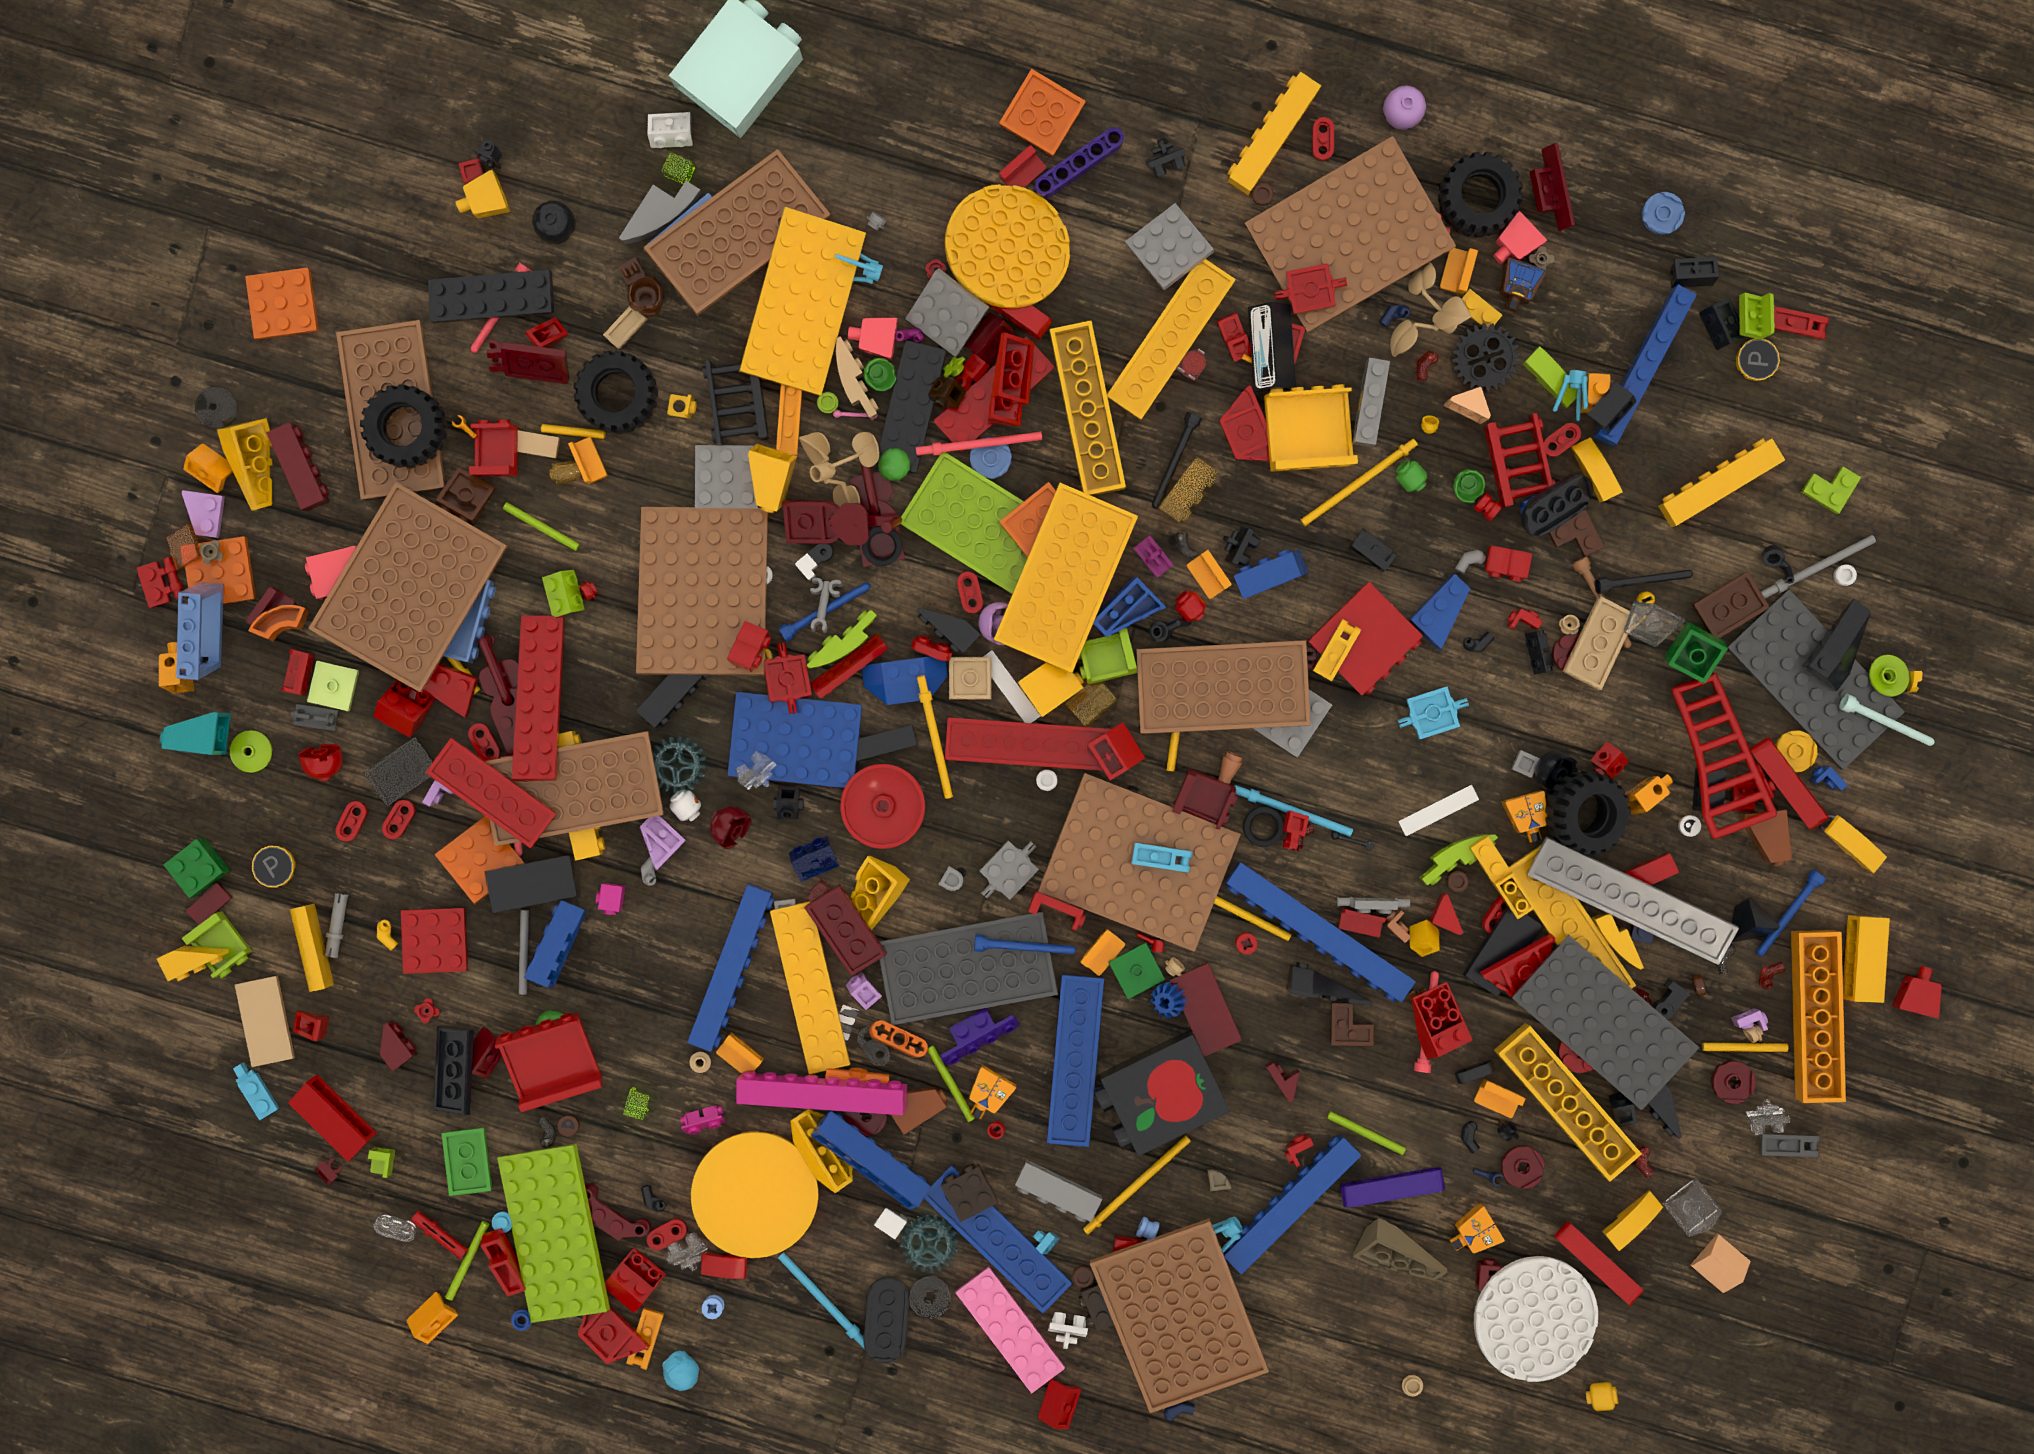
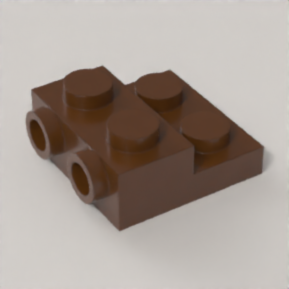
M458 467L435 499L436 505L474 526L484 512L485 505L494 494L495 487L473 475H469L468 472Z

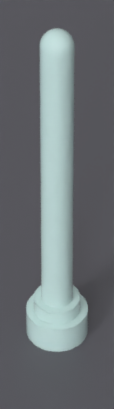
M1846 694L1840 702L1839 708L1847 713L1858 712L1928 746L1934 744L1933 738L1859 704L1856 697Z

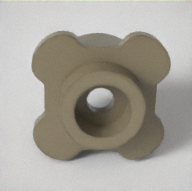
M1540 246L1535 254L1529 256V262L1533 266L1545 270L1546 266L1552 264L1555 260L1554 256L1550 255L1544 246Z
M213 540L211 543H202L199 550L204 563L209 564L213 560L220 561L223 559V554L219 548V541Z

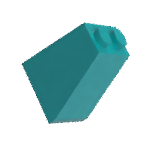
M212 712L164 727V731L160 735L161 748L208 755H226L231 713Z

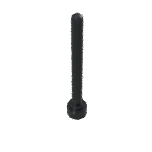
M1187 412L1185 415L1184 431L1152 502L1154 509L1160 507L1193 429L1195 430L1197 426L1199 427L1202 418L1195 414Z
M1682 570L1615 580L1607 577H1598L1594 581V586L1597 594H1606L1612 588L1691 578L1693 571Z

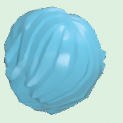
M685 1351L672 1353L662 1363L664 1380L671 1388L685 1391L697 1383L700 1368L696 1361Z

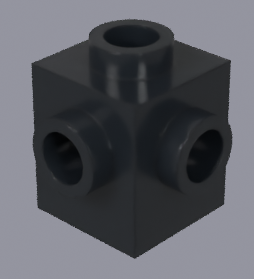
M778 786L777 797L773 798V810H777V819H799V811H803L804 798H800L799 787Z

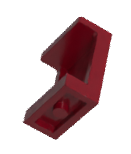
M1189 768L1174 802L1172 812L1181 814V811L1216 824V829L1220 830L1222 824L1226 825L1230 813H1227L1229 807H1234L1237 801L1236 787Z

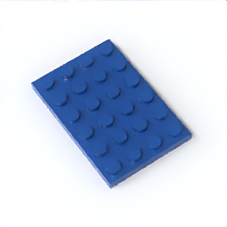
M736 692L728 776L845 788L848 781L856 773L862 705L798 699L795 701L798 713L789 714L787 702L769 703L768 695Z

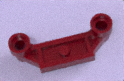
M585 1184L586 1191L591 1194L587 1198L592 1222L595 1226L618 1241L626 1237H642L648 1234L651 1229L649 1220L639 1218L636 1222H631L597 1199L598 1188L595 1184ZM638 1226L642 1227L644 1231H639Z

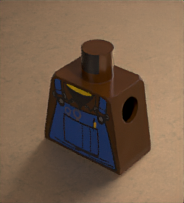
M1509 257L1504 263L1499 292L1501 296L1508 298L1505 309L1517 312L1520 302L1528 304L1533 299L1547 270Z

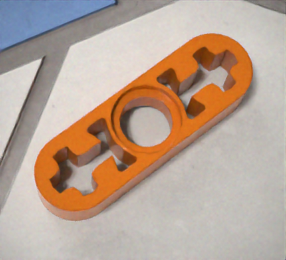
M880 1020L874 1022L869 1028L870 1036L874 1040L906 1055L919 1058L927 1053L928 1045L925 1040L890 1023ZM882 1026L884 1032L888 1033L890 1029L892 1032L889 1036L883 1033L878 1036V1031L875 1030V1027ZM896 1033L903 1036L904 1042L902 1045L894 1043L893 1037ZM908 1042L912 1045L919 1043V1048L922 1050L915 1053V1048L907 1046Z

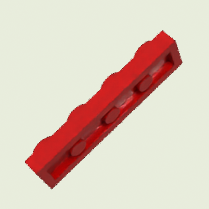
M876 633L812 681L810 685L821 699L825 695L830 694L838 685L847 681L857 671L863 669L873 659L882 655L888 647L878 633Z

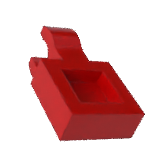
M1287 811L1283 832L1288 833L1284 840L1283 848L1289 850L1297 849L1299 837H1305L1309 816Z

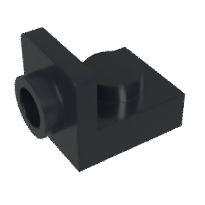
M1621 1092L1609 1095L1614 1120L1618 1127L1638 1123L1632 1101Z

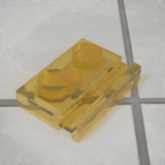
M1102 682L1086 685L1066 703V706L1085 727H1088L1118 700Z

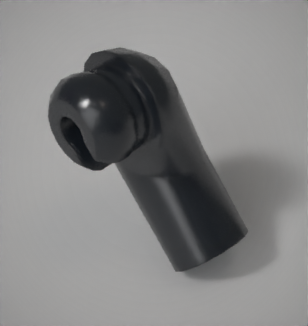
M1487 631L1480 639L1465 638L1463 647L1469 652H1482L1495 638Z

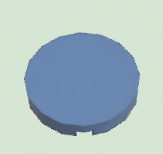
M1669 192L1654 194L1643 205L1641 212L1642 221L1652 233L1658 235L1670 234L1683 223L1685 217L1683 203L1675 194Z
M1007 444L974 448L970 452L972 469L987 479H996L1003 476L1011 465L1012 456Z

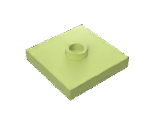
M316 661L307 702L350 711L360 670Z

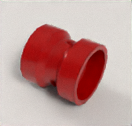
M1486 492L1477 501L1473 509L1476 512H1482L1484 518L1490 522L1503 505L1498 501L1491 500V495Z

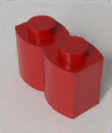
M1489 546L1483 572H1488L1489 577L1501 578V575L1508 576L1510 581L1521 582L1522 579L1528 578L1532 553Z
M744 621L727 657L728 662L751 672L754 668H758L762 661L760 654L763 649L768 648L771 642L769 631Z

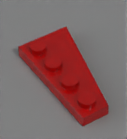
M439 663L424 691L465 718L469 714L478 677Z

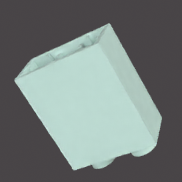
M728 0L669 75L672 83L678 90L739 138H742L803 60L800 48L797 46L802 40L801 37L784 23H781L777 30L768 24L764 19L769 13L756 0H745L744 3L739 0Z

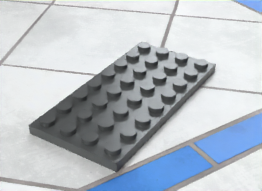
M1788 589L1769 606L1770 608L1763 611L1729 643L1727 650L1789 716L1811 736L1813 741L1838 768L1844 770L1888 728V726L1858 712L1847 713L1841 710L1839 705L1846 694L1856 697L1859 704L1895 721L1904 711L1891 697L1884 696L1874 689L1868 672L1856 660L1850 675L1837 692L1802 667L1828 630Z
M1037 912L1036 915L1029 913L879 941L887 952L886 956L880 959L891 1024H902L1058 995L1050 952L987 948L983 952L974 951L975 934L984 935V937H988V940L1048 944L1043 912Z
M1569 934L1511 996L1641 1110L1699 1049V1046Z

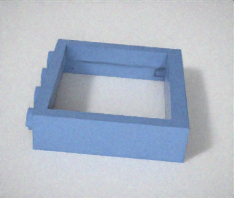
M202 582L178 592L176 678L199 680L221 667L224 584ZM183 596L189 597L188 603H183ZM203 657H208V662L203 663Z

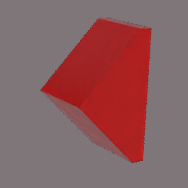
M556 317L525 332L526 336L535 346L544 348L554 347L569 334Z
M1440 894L1429 922L1458 935L1463 934L1448 894Z
M296 1011L293 1032L313 1041L326 1037L329 1016Z

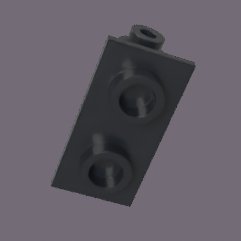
M491 140L483 141L479 151L473 148V151L478 155L477 159L482 161V164L491 169L494 166L501 169V166L498 164L501 151Z
M1544 630L1526 633V646L1529 650L1534 675L1553 671L1552 666L1554 664L1551 652L1544 653L1543 649L1549 648L1547 633L1544 634Z

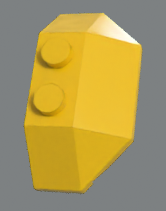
M807 1109L791 1120L793 1143L814 1177L831 1191L837 1193L852 1182L853 1167L810 1136L824 1114Z

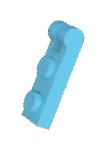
M1134 842L1131 864L1190 872V866L1188 865L1193 851ZM1176 856H1181L1180 864H1175Z

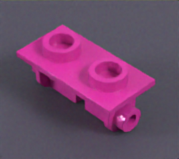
M714 1105L702 1109L704 1117H700L699 1110L684 1114L683 1117H680L682 1125H685L681 1129L686 1134L693 1135L700 1133L701 1129L720 1127L722 1123H726V1120L721 1115L723 1114L722 1106Z

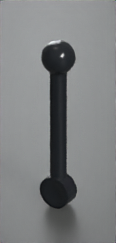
M1338 832L1331 834V838L1334 840L1341 839L1362 845L1368 850L1374 847V844L1370 841H1359L1339 835Z

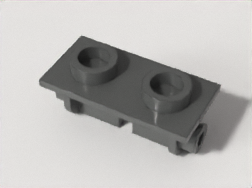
M296 704V709L291 712V718L294 719L293 725L335 731L338 710Z

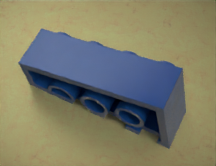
M562 900L560 904L556 903L552 911L553 918L544 929V937L535 950V956L527 968L525 979L554 989L587 913L586 910Z

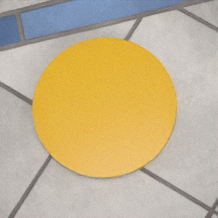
M998 184L987 186L971 193L956 207L946 228L945 253L949 267L957 281L974 296L993 306L1021 308L1038 303L1057 288L1069 265L1070 240L1066 226L1063 225L1058 212L1046 199L1020 186H1001Z
M759 1131L742 1132L741 1134L728 1137L712 1147L697 1167L691 1188L693 1214L704 1235L720 1249L746 1258L768 1257L791 1247L809 1228L818 1203L817 1179L812 1174L795 1144L782 1136Z

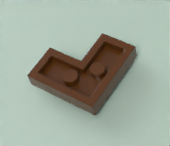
M1586 509L1548 533L1555 548L1575 539L1583 557L1604 548Z
M1331 1002L1330 1045L1374 1046V1025L1353 1024V1003Z

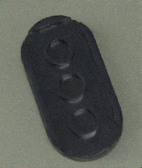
M1573 473L1533 497L1526 504L1522 512L1521 523L1523 529L1531 535L1544 536L1585 510L1589 504V497L1592 498L1593 494L1591 480L1582 474Z
M882 1277L876 1280L870 1286L867 1293L863 1345L868 1356L878 1363L893 1362L903 1353L906 1345L909 1293L906 1286L894 1277Z

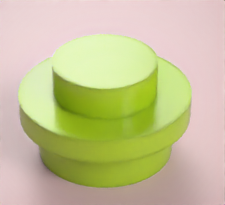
M831 392L822 393L817 400L818 408L823 413L829 414L834 412L838 407L837 397Z

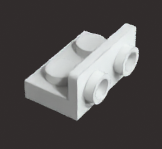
M690 112L648 114L650 147L692 146Z

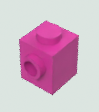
M601 884V890L597 891L596 904H599L598 909L604 910L603 913L609 915H616V912L622 911L626 885Z

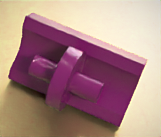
M1150 535L1133 548L1156 578L1173 566V563Z

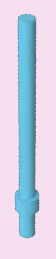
M1234 785L1236 787L1235 794L1247 798V801L1252 803L1258 802L1285 813L1293 811L1309 816V822L1349 837L1352 835V828L1266 797L1254 789L1248 790Z
M784 1252L781 1253L778 1259L843 1326L846 1334L851 1339L854 1338L864 1349L863 1335L859 1332L860 1329L855 1324H852Z

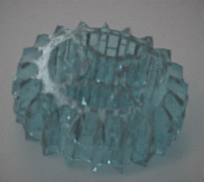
M678 736L677 743H675L674 737L669 738L670 744L666 740L661 741L664 748L656 745L655 748L659 753L653 752V757L656 758L654 763L658 774L657 779H661L659 787L666 783L665 791H669L673 786V793H677L679 787L681 791L686 792V785L690 790L694 789L692 781L700 784V780L696 777L697 775L704 777L705 774L699 772V770L707 768L706 765H700V761L706 760V757L699 758L698 756L703 750H694L698 745L696 742L689 746V738L682 743L683 739L681 736ZM676 747V752H674V756L670 761L662 760L668 750ZM682 748L692 755L694 763L687 762L684 759ZM676 759H679V763L688 766H683L677 771V767L668 765V763L677 762ZM662 767H667L672 771L673 781L664 775ZM685 769H694L692 775L687 780L680 782V777Z
M929 1215L925 1216V1221L920 1216L917 1217L918 1224L911 1221L910 1225L913 1229L906 1227L904 1231L908 1235L904 1234L901 1237L902 1240L906 1241L901 1243V1248L907 1249L903 1252V1256L910 1255L907 1263L915 1261L914 1269L918 1265H922L921 1272H924L925 1268L929 1267V1272L932 1273L933 1266H936L937 1270L940 1271V1263L947 1267L949 1265L947 1259H954L953 1254L950 1252H957V1248L952 1246L958 1243V1239L952 1238L956 1235V1232H948L952 1225L947 1224L944 1227L945 1219L942 1218L939 1223L937 1222V1215H934L933 1221L930 1220ZM934 1228L938 1231H936L933 1234H928L927 1232H925V1230L922 1229ZM915 1234L919 1236L921 1245L916 1251H914L912 1246V1239ZM944 1236L947 1247L942 1254L937 1243ZM925 1240H927L928 1242L934 1241V1242H933V1246H934V1247H931L930 1245H928V1246L926 1247V1246H925V1244H926V1241H925ZM930 1253L937 1258L925 1259L920 1257V1255Z

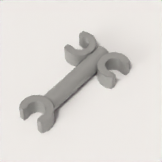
M815 577L812 578L813 584H819V587L816 589L810 588V591L813 595L821 594L817 618L811 622V629L815 632L816 626L821 624L823 625V633H826L828 627L825 615L829 593L833 597H840V592L833 589L836 586L842 587V582L840 580L822 581L820 578Z

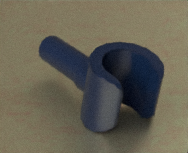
M1476 1168L1473 1169L1474 1174L1489 1179L1495 1186H1501V1184L1495 1182L1497 1176L1504 1178L1500 1173L1495 1171L1488 1173Z

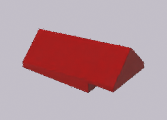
M1005 332L1001 333L988 412L989 424L1021 425L1022 405L1029 403L1034 349L1033 341Z

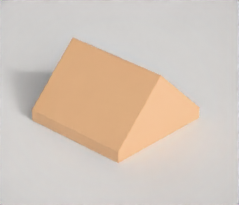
M1481 387L1452 396L1443 405L1479 424L1484 423L1491 416Z
M1717 1233L1692 1262L1691 1266L1722 1293H1725L1744 1281L1751 1261Z

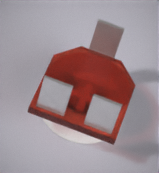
M1200 349L1187 352L1175 370L1195 383L1206 366L1204 352Z

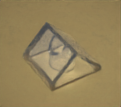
M1634 602L1624 627V632L1657 647L1685 622V619L1653 603Z
M1694 1178L1663 1202V1205L1688 1237L1712 1229L1723 1212L1697 1178Z

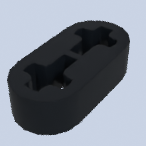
M1487 1060L1455 1072V1077L1458 1084H1463L1492 1074L1496 1069L1493 1061Z

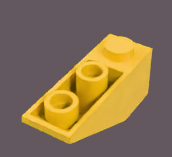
M182 946L157 958V961L167 981L174 978L180 981L190 976L188 972L191 970L197 973L207 968L205 964L208 962L213 965L222 961V955L229 953V950Z

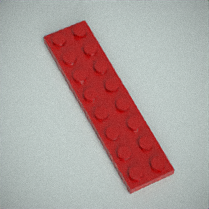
M521 616L512 766L513 781H556L565 627L564 616Z
M948 718L945 760L1103 771L1087 744L1111 729Z

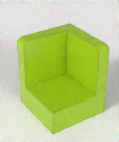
M380 1147L370 1149L368 1159H372L370 1172L383 1174V1178L391 1176L395 1150Z

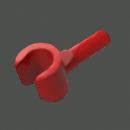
M1138 932L1136 937L1153 944L1152 951L1163 952L1164 942L1162 940L1153 939Z

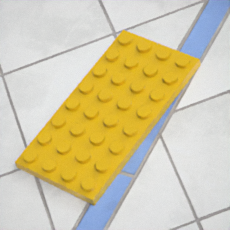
M784 207L740 365V372L818 396L822 395L857 268L853 264L835 258V255L838 254L858 261L866 235L865 232Z
M1059 483L994 640L1072 673L1138 516Z

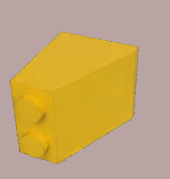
M756 444L748 452L756 505L761 506L763 511L773 513L783 506L782 502L786 499L797 456Z
M1047 662L1018 682L1041 717L1083 689L1081 684L1084 683L1078 672L1075 674L1073 672L1070 673Z

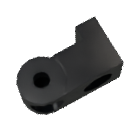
M1668 979L1664 984L1668 990L1660 1000L1652 1004V1007L1667 1020L1676 1013L1690 995V993L1671 979Z

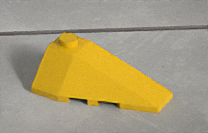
M267 418L217 429L223 452L251 511L272 505V479L270 478V466H272L270 446L272 444L266 433L270 431Z

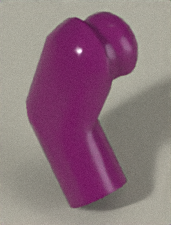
M919 328L903 329L895 333L897 341L914 339L915 343H920L925 338L922 330Z

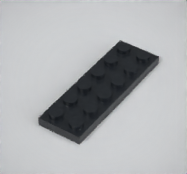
M551 270L428 280L430 322L432 323L554 313Z
M905 340L896 376L897 379L879 446V457L890 448H899L906 452L910 459V470L908 472L917 474L921 455H916V447L924 446L934 405V400L928 394L937 377L940 378L947 351Z

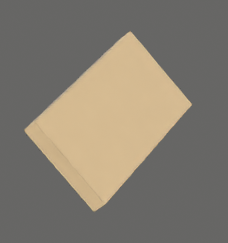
M1598 596L1562 672L1598 691L1602 690L1637 615L1602 596Z
M278 975L235 984L251 1066L255 1067L295 1058Z

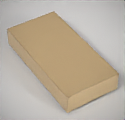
M629 306L603 336L620 350L648 319L638 311L632 310Z
M518 430L519 453L557 459L560 443L559 437Z

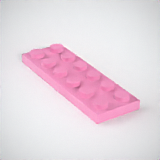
M990 1266L956 1290L957 1296L1031 1394L1065 1369V1365Z

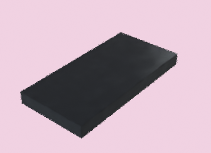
M569 855L484 871L492 913L577 896Z
M1506 906L1463 975L1498 997L1501 989L1489 980H1486L1480 972L1532 944L1543 925L1526 914L1517 919L1510 908Z
M437 1026L434 1089L435 1111L470 1115L474 1030Z

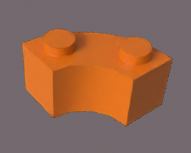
M281 605L258 616L248 631L274 642L276 637L285 630H302L310 611L301 606Z

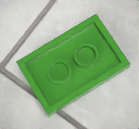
M485 1127L442 1132L449 1196L493 1190Z

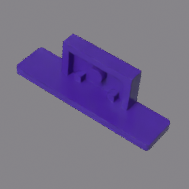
M984 1008L949 1028L957 1046L941 1054L940 1058L946 1066L955 1064L967 1054L977 1052L983 1045L995 1042L1001 1035L1013 1032L1020 1024L1014 1015L995 1024L987 1008Z

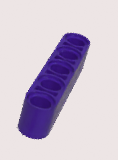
M1112 127L1040 176L1035 183V192L1044 199L1056 194L1118 151L1123 144V132L1119 128ZM1111 135H1116L1120 141L1113 144L1108 138ZM1098 147L1102 150V153L1095 156L1091 153V149ZM1081 159L1085 162V165L1078 168L1073 162ZM1059 171H1064L1068 177L1060 180L1056 174ZM1047 183L1050 189L1047 192H1043L1039 189V185Z
M1434 1167L1341 1184L1340 1189L1343 1206L1356 1207L1444 1191L1445 1184L1442 1168Z

